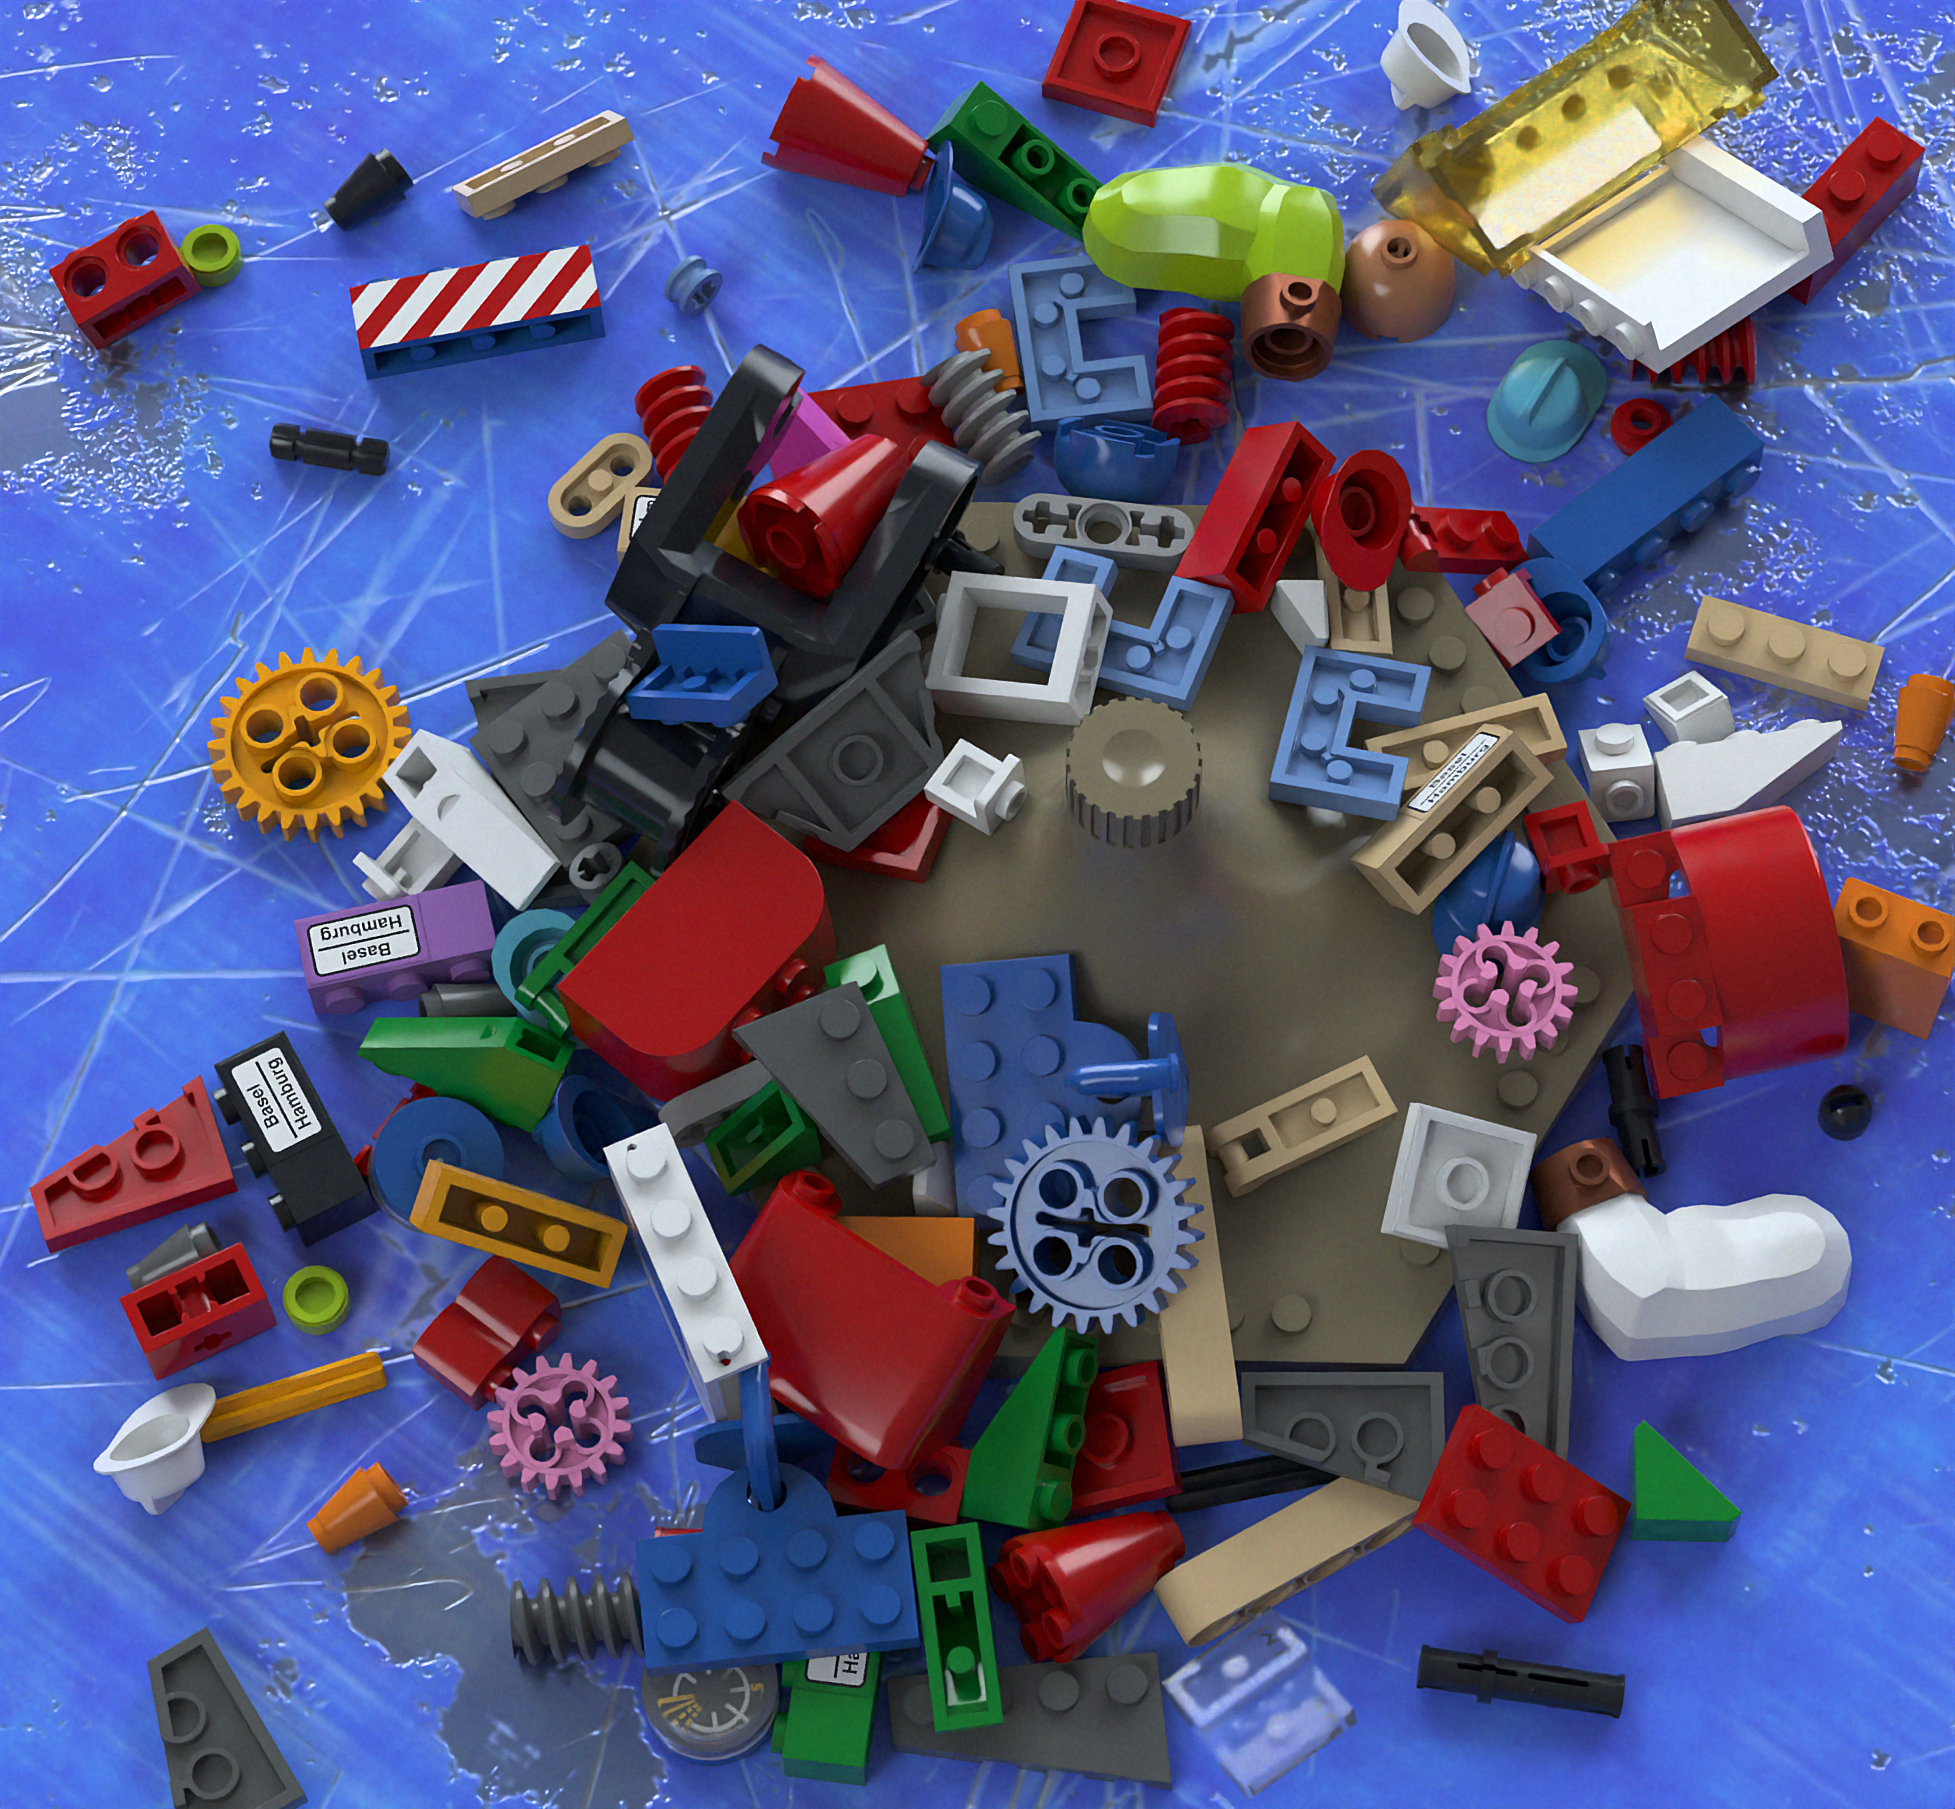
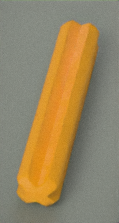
M371 1350L216 1400L211 1414L199 1430L201 1441L204 1443L214 1442L381 1389L387 1384V1376L381 1357L377 1351Z

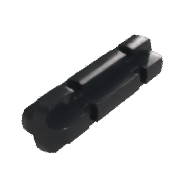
M283 422L274 425L269 441L270 452L274 458L296 461L297 456L303 457V463L346 471H352L353 467L357 466L360 467L359 473L374 476L384 475L390 460L389 444L385 440L364 437L362 442H357V435L308 427L306 432H300V425Z

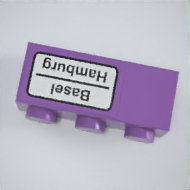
M483 879L294 920L307 989L316 1015L326 1012L332 1015L351 1014L360 1010L364 1004L389 998L395 1001L417 999L418 994L432 989V984L484 983L490 976H493L491 955L496 936Z

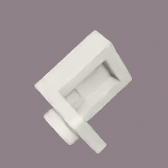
M1611 723L1603 725L1598 729L1578 731V753L1589 783V798L1604 821L1609 823L1651 818L1655 813L1654 762L1641 725Z
M961 738L925 785L924 791L927 800L991 837L1003 819L1010 821L1015 817L1026 800L1028 788L1022 760L1009 754L1001 762Z
M415 817L407 823L376 860L360 852L352 861L368 876L362 883V887L379 902L440 889L464 863Z

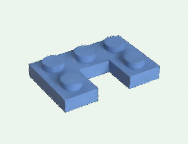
M1089 255L1008 264V280L1031 432L1037 430L1040 433L1057 431L1058 422L1063 418L1084 417L1083 428L1101 426L1102 419L1123 422L1152 420L1153 404L1145 354L1084 362L1078 321L1136 315L1134 288L1106 277Z
M1056 545L1042 579L1096 584L1107 600L1119 571L1113 559ZM1172 575L1150 629L1111 619L1096 687L1135 696L1140 699H1144V697L1151 698L1155 703L1160 704L1163 702L1170 707L1190 712L1234 607L1235 600L1231 590ZM1027 612L1010 651L1015 665L1051 673L1064 615Z
M1306 645L1269 781L1268 799L1396 822L1406 783L1409 758L1351 748L1348 745L1355 719L1405 728L1419 726L1429 688L1431 667Z

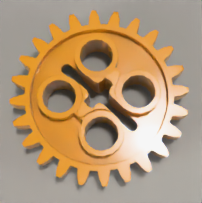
M305 647L301 663L292 664L284 651L279 653V669L273 672L261 662L256 663L255 667L259 680L254 684L246 679L237 677L235 683L240 698L221 696L219 702L226 717L212 718L210 720L213 735L218 739L207 742V748L211 760L216 761L210 766L215 783L223 784L220 790L226 804L238 802L236 808L240 820L245 822L258 814L257 822L261 833L265 835L277 823H280L285 841L288 842L292 841L299 827L307 828L311 842L317 843L321 827L329 825L339 839L344 836V820L351 818L357 825L365 828L368 825L364 809L370 806L384 813L388 810L382 791L393 792V790L382 776L413 738L411 729L406 728L411 724L407 706H399L401 700L396 685L384 687L385 682L382 670L376 668L364 675L361 657L357 655L342 667L340 666L337 650L333 648L327 653L323 662H315L311 648ZM321 700L335 702L330 708L323 711L309 709L315 702ZM353 716L359 717V719H349V718H351V717H353ZM268 731L281 733L278 738L268 743L255 741L261 734ZM312 742L314 746L310 747L308 743ZM354 746L367 748L362 755L355 758L341 756L345 750ZM263 769L272 770V772L270 773H264L262 771ZM299 778H310L313 780L308 787L301 790L287 788L291 782Z

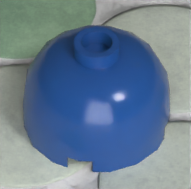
M1084 417L1063 418L1058 422L1054 446V466L1059 482L1071 496L1151 505L1160 498L1171 483L1181 441L1177 437L1166 441L1167 432L1139 424L1110 419H1102L1101 426H1096L1095 430L1082 429Z

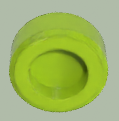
M217 224L197 227L186 235L181 244L180 250L199 285L207 287L224 285L234 279L241 270L243 254L240 243L234 232L227 227Z
M314 1265L305 1267L291 1276L283 1291V1305L290 1322L298 1330L311 1335H322L334 1331L343 1324L350 1312L351 1297L346 1282L338 1272L326 1266Z

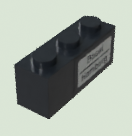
M284 1030L214 1064L221 1087L212 1091V1096L228 1127L240 1122L249 1140L239 1144V1147L256 1180L268 1175L277 1193L267 1197V1200L284 1233L296 1228L304 1246L308 1247L376 1213L365 1181Z

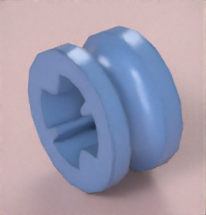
M691 255L679 263L670 273L663 288V296L672 303L679 302V310L687 316H694L703 311L716 297L723 281L722 275L714 268L706 269V261L699 255Z

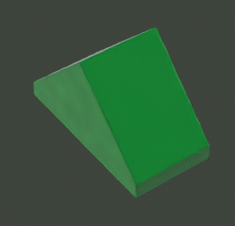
M773 1078L703 1139L727 1196H738L784 1177L800 1168L803 1169L823 1161L816 1128L812 1119L792 1097L788 1098L772 1081Z
M1645 1420L1634 1429L1629 1447L1630 1503H1632L1630 1508L1631 1540L1727 1542L1735 1534L1742 1512Z

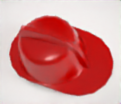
M1360 450L1349 456L1340 469L1325 478L1314 492L1311 503V521L1318 536L1319 545L1332 572L1344 585L1357 592H1372L1382 586L1393 569L1400 542L1407 528L1412 510L1411 488L1404 470L1392 456L1381 450Z

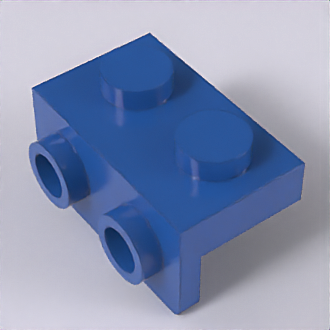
M660 624L651 634L661 665L624 695L632 719L660 720L665 725H675L686 721L712 722V725L715 727H729L747 719L750 715V710L779 684L763 633L758 627Z

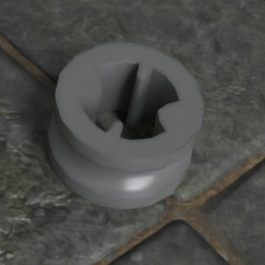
M599 842L586 847L574 858L569 869L570 880L576 889L580 891L587 904L592 905L628 862L624 859L617 846L611 843Z

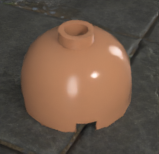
M1406 219L1383 220L1361 230L1347 244L1345 248V269L1339 297L1342 300V315L1346 322L1364 337L1378 341V335L1387 338L1398 337V343H1412L1432 335L1448 319L1457 289L1454 259L1445 242L1427 227Z

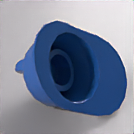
M946 139L939 148L930 176L924 210L922 241L912 270L914 275L918 273L922 264L953 270H977L983 264L993 235L994 220L987 202L981 195L951 177L953 148L952 142Z
M1548 557L1527 560L1511 570L1509 575L1522 568L1527 570L1532 577L1527 581L1563 631L1522 660L1520 664L1524 670L1538 682L1553 685L1557 683L1574 684L1585 681L1590 677L1598 680L1604 679L1607 674L1603 665L1607 662L1613 647V631L1601 603L1580 576L1563 561Z
M1505 830L1501 836L1497 835L1438 895L1433 912L1432 935L1438 952L1441 955L1454 956L1452 949L1455 939L1459 935L1475 943L1474 937L1477 927L1483 923L1489 928L1493 936L1500 935L1505 921H1511L1514 927V936L1522 938L1531 927H1538L1546 898L1541 884V869L1535 855L1522 842L1516 840L1514 831ZM1495 958L1483 960L1484 964L1487 960L1496 964L1498 975L1504 974V967L1499 960Z
M571 1075L560 1082L555 1094V1106L547 1112L543 1120L535 1125L531 1137L536 1144L546 1151L548 1158L558 1172L575 1183H592L605 1179L613 1181L603 1148L656 1127L659 1124L643 1110L607 1091L592 1079L583 1075Z

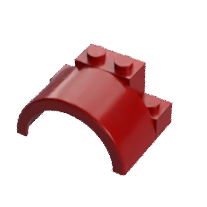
M1779 805L1607 843L1611 853L1607 883L1612 906L1617 908L1643 1029L1640 1037L1653 1097L1666 1099L1725 1086L1724 1082L1836 1058L1846 1051L1850 1031L1849 1001L1835 917L1813 844L1800 817L1790 806ZM1679 870L1688 895L1669 897L1670 877L1675 871ZM1716 1026L1717 1044L1715 1047L1705 1043L1699 1031L1700 1029Z

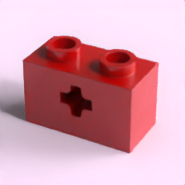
M241 1242L119 1298L157 1381L278 1325L267 1295Z

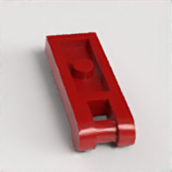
M1411 499V514L1397 552L1406 571L1490 575L1503 567L1509 574L1511 570L1529 560L1519 540V532L1514 523L1507 517L1505 511L1415 506Z

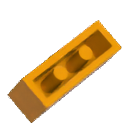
M429 1159L409 1219L410 1223L424 1233L609 1289L629 1228L628 1225L613 1216Z

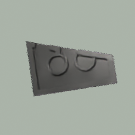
M856 980L733 1030L732 1037L747 1053L751 1052L773 1076L772 1081L788 1098L792 1097L820 1127L819 1132L873 1191L935 1166L937 1157Z
M1241 1372L1242 1445L1419 1502L1422 1501L1445 1448L1443 1372Z
M207 1627L147 1661L161 1739L165 1748L171 1781L169 1783L175 1809H296L308 1802L303 1789Z

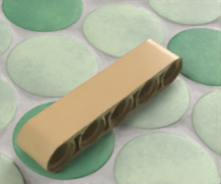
M1201 1125L1185 1126L1181 1147L1170 1148L1160 1146L1156 1154L1160 1159L1178 1153L1182 1156L1179 1165L1172 1174L1176 1180L1194 1177L1197 1183L1182 1194L1184 1201L1204 1206L1202 1212L1187 1218L1189 1227L1205 1233V1239L1186 1244L1184 1249L1194 1255L1199 1260V1264L1197 1267L1189 1270L1176 1269V1272L1184 1280L1187 1287L1184 1291L1177 1294L1161 1289L1169 1307L1157 1313L1175 1447L1243 1439L1240 1399ZM1156 1130L1139 1132L1137 1142L1141 1143L1148 1137L1156 1135ZM1145 1225L1146 1237H1150L1152 1229L1150 1226Z
M1340 1477L1176 1567L1163 1576L1155 1584L1153 1590L1188 1648H1195L1218 1638L1415 1529L1416 1527L1412 1525V1522L1421 1502Z

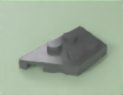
M907 629L718 788L717 791L720 795L730 801L735 799L742 806L843 851L849 853L919 794L945 760L942 742L936 735L933 722L935 710L931 691L929 688H926L918 651L922 650L919 637L913 630Z

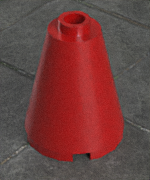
M812 53L805 64L816 69L810 81L800 76L797 77L769 139L779 143L775 155L763 152L761 163L774 169L901 198L905 197L909 188L920 192L935 162V159L925 155L929 143L826 60Z
M866 434L753 490L746 498V502L739 507L736 516L740 536L750 556L758 566L768 560L781 573L777 578L779 581L812 599L821 600L826 597L831 591L837 589L884 517L897 488L904 478L907 468L905 456L901 449L890 439Z

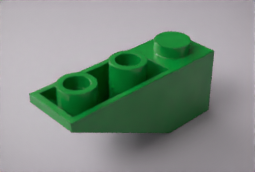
M980 80L954 99L925 138L929 143L928 149L937 156L944 140L951 141L953 148L952 170L965 181L1074 239L1084 242L1082 229L1090 204L1097 190L1104 185L983 81Z
M376 1017L360 1046L357 1056L373 1062L378 1069L385 1073L396 1076L402 1075L433 1089L440 1097H449L466 1102L476 1109L492 1115L497 1122L506 1127L521 1128L532 1133L535 1125L543 1120L577 1043L568 1039L561 1041L554 1033L519 1017Z
M1056 1328L972 1448L958 1516L991 1525L1030 1532L1063 1526V1521L1068 1515L1072 1504L1071 1481L1076 1455L1085 1439L1084 1415L1089 1390L1098 1373V1338L1086 1334H1078L1077 1331L1068 1328Z

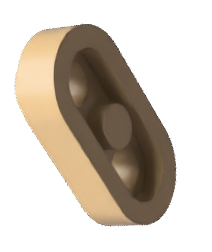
M615 433L599 441L551 488L548 496V507L554 527L567 537L585 539L597 535L623 511L627 486L648 487L653 479V459L647 443L640 437L630 433ZM620 467L633 469L627 476H617L614 474V471ZM578 507H586L591 510L584 516H574L571 514Z

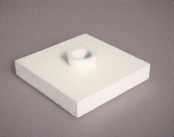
M1410 1103L1381 1233L1449 1250L1444 1225L1458 1224L1516 1229L1537 1135L1429 1105Z

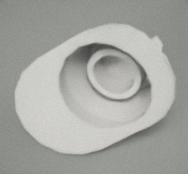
M1402 0L1399 6L1398 29L1382 52L1380 60L1386 76L1391 81V93L1395 106L1399 110H1405L1416 104L1426 109H1432L1440 106L1457 93L1469 95L1471 93L1469 55L1458 30L1450 19L1429 1Z
M188 1383L171 1388L150 1399L130 1416L109 1447L93 1463L95 1472L102 1475H111L123 1494L132 1501L141 1502L149 1514H162L204 1472L205 1462L199 1430L211 1414L217 1398L214 1388L205 1383Z

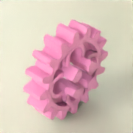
M1505 921L1500 935L1493 936L1489 928L1483 923L1477 927L1474 937L1475 943L1459 935L1455 939L1452 949L1454 956L1443 954L1440 959L1437 972L1442 977L1435 979L1432 997L1444 1000L1439 1004L1436 1014L1438 1022L1454 1020L1455 1024L1450 1040L1453 1043H1457L1467 1036L1474 1040L1472 1056L1476 1058L1485 1051L1486 1047L1495 1049L1499 1064H1505L1511 1049H1518L1519 1054L1525 1061L1532 1060L1536 1041L1550 1050L1555 1046L1558 1037L1556 1029L1567 1030L1573 1012L1567 1007L1574 1006L1578 988L1566 983L1570 981L1574 967L1572 963L1556 964L1554 962L1560 947L1556 941L1547 944L1543 948L1536 944L1537 928L1531 927L1522 938L1514 936L1512 922ZM1495 958L1502 963L1504 974L1500 984L1501 989L1493 991L1498 976L1496 964L1488 960L1484 964V959ZM1528 977H1537L1541 979L1546 986L1543 988H1537V982H1534L1530 979L1526 981L1524 980ZM1516 994L1512 1008L1514 1020L1522 1024L1525 1020L1527 1025L1523 1027L1513 1026L1506 1019L1509 995ZM1473 996V1002L1485 1005L1478 1008L1471 1007L1465 1002L1464 998Z
M571 1353L563 1354L557 1368H550L544 1356L536 1357L537 1373L529 1376L525 1371L516 1367L512 1373L517 1387L513 1391L501 1387L496 1389L497 1403L504 1410L491 1411L487 1414L489 1428L498 1432L489 1438V1443L493 1455H505L500 1465L506 1478L522 1471L521 1484L524 1492L530 1494L541 1482L546 1484L549 1499L557 1500L561 1486L571 1485L573 1492L579 1498L584 1496L585 1492L583 1480L592 1477L596 1482L604 1486L609 1482L604 1465L607 1462L623 1465L626 1461L624 1449L616 1442L633 1440L631 1423L622 1420L631 1414L627 1397L615 1398L620 1388L618 1380L614 1375L598 1381V1364L592 1359L580 1371L574 1369ZM575 1391L584 1392L588 1396L584 1402L582 1399L575 1400L570 1406L569 1414L574 1434L582 1440L592 1438V1433L601 1437L599 1443L592 1448L581 1447L577 1444L572 1430L561 1426L567 1418L565 1412L566 1397ZM528 1405L540 1406L546 1413L549 1423L554 1426H560L553 1435L556 1447L555 1454L550 1460L545 1462L536 1461L532 1457L537 1450L538 1454L548 1451L552 1440L546 1419L537 1412L529 1414L528 1419L520 1416L521 1411Z

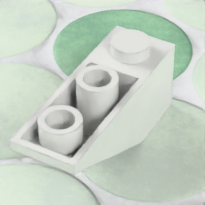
M1807 719L1796 722L1785 730L1763 734L1755 730H1744L1729 735L1723 741L1700 745L1694 741H1681L1667 746L1662 751L1655 752L1653 758L1655 806L1662 831L1767 808L1835 757L1843 730L1841 720L1821 723L1819 720Z
M419 729L382 776L413 817L519 911H525L562 864L467 747Z

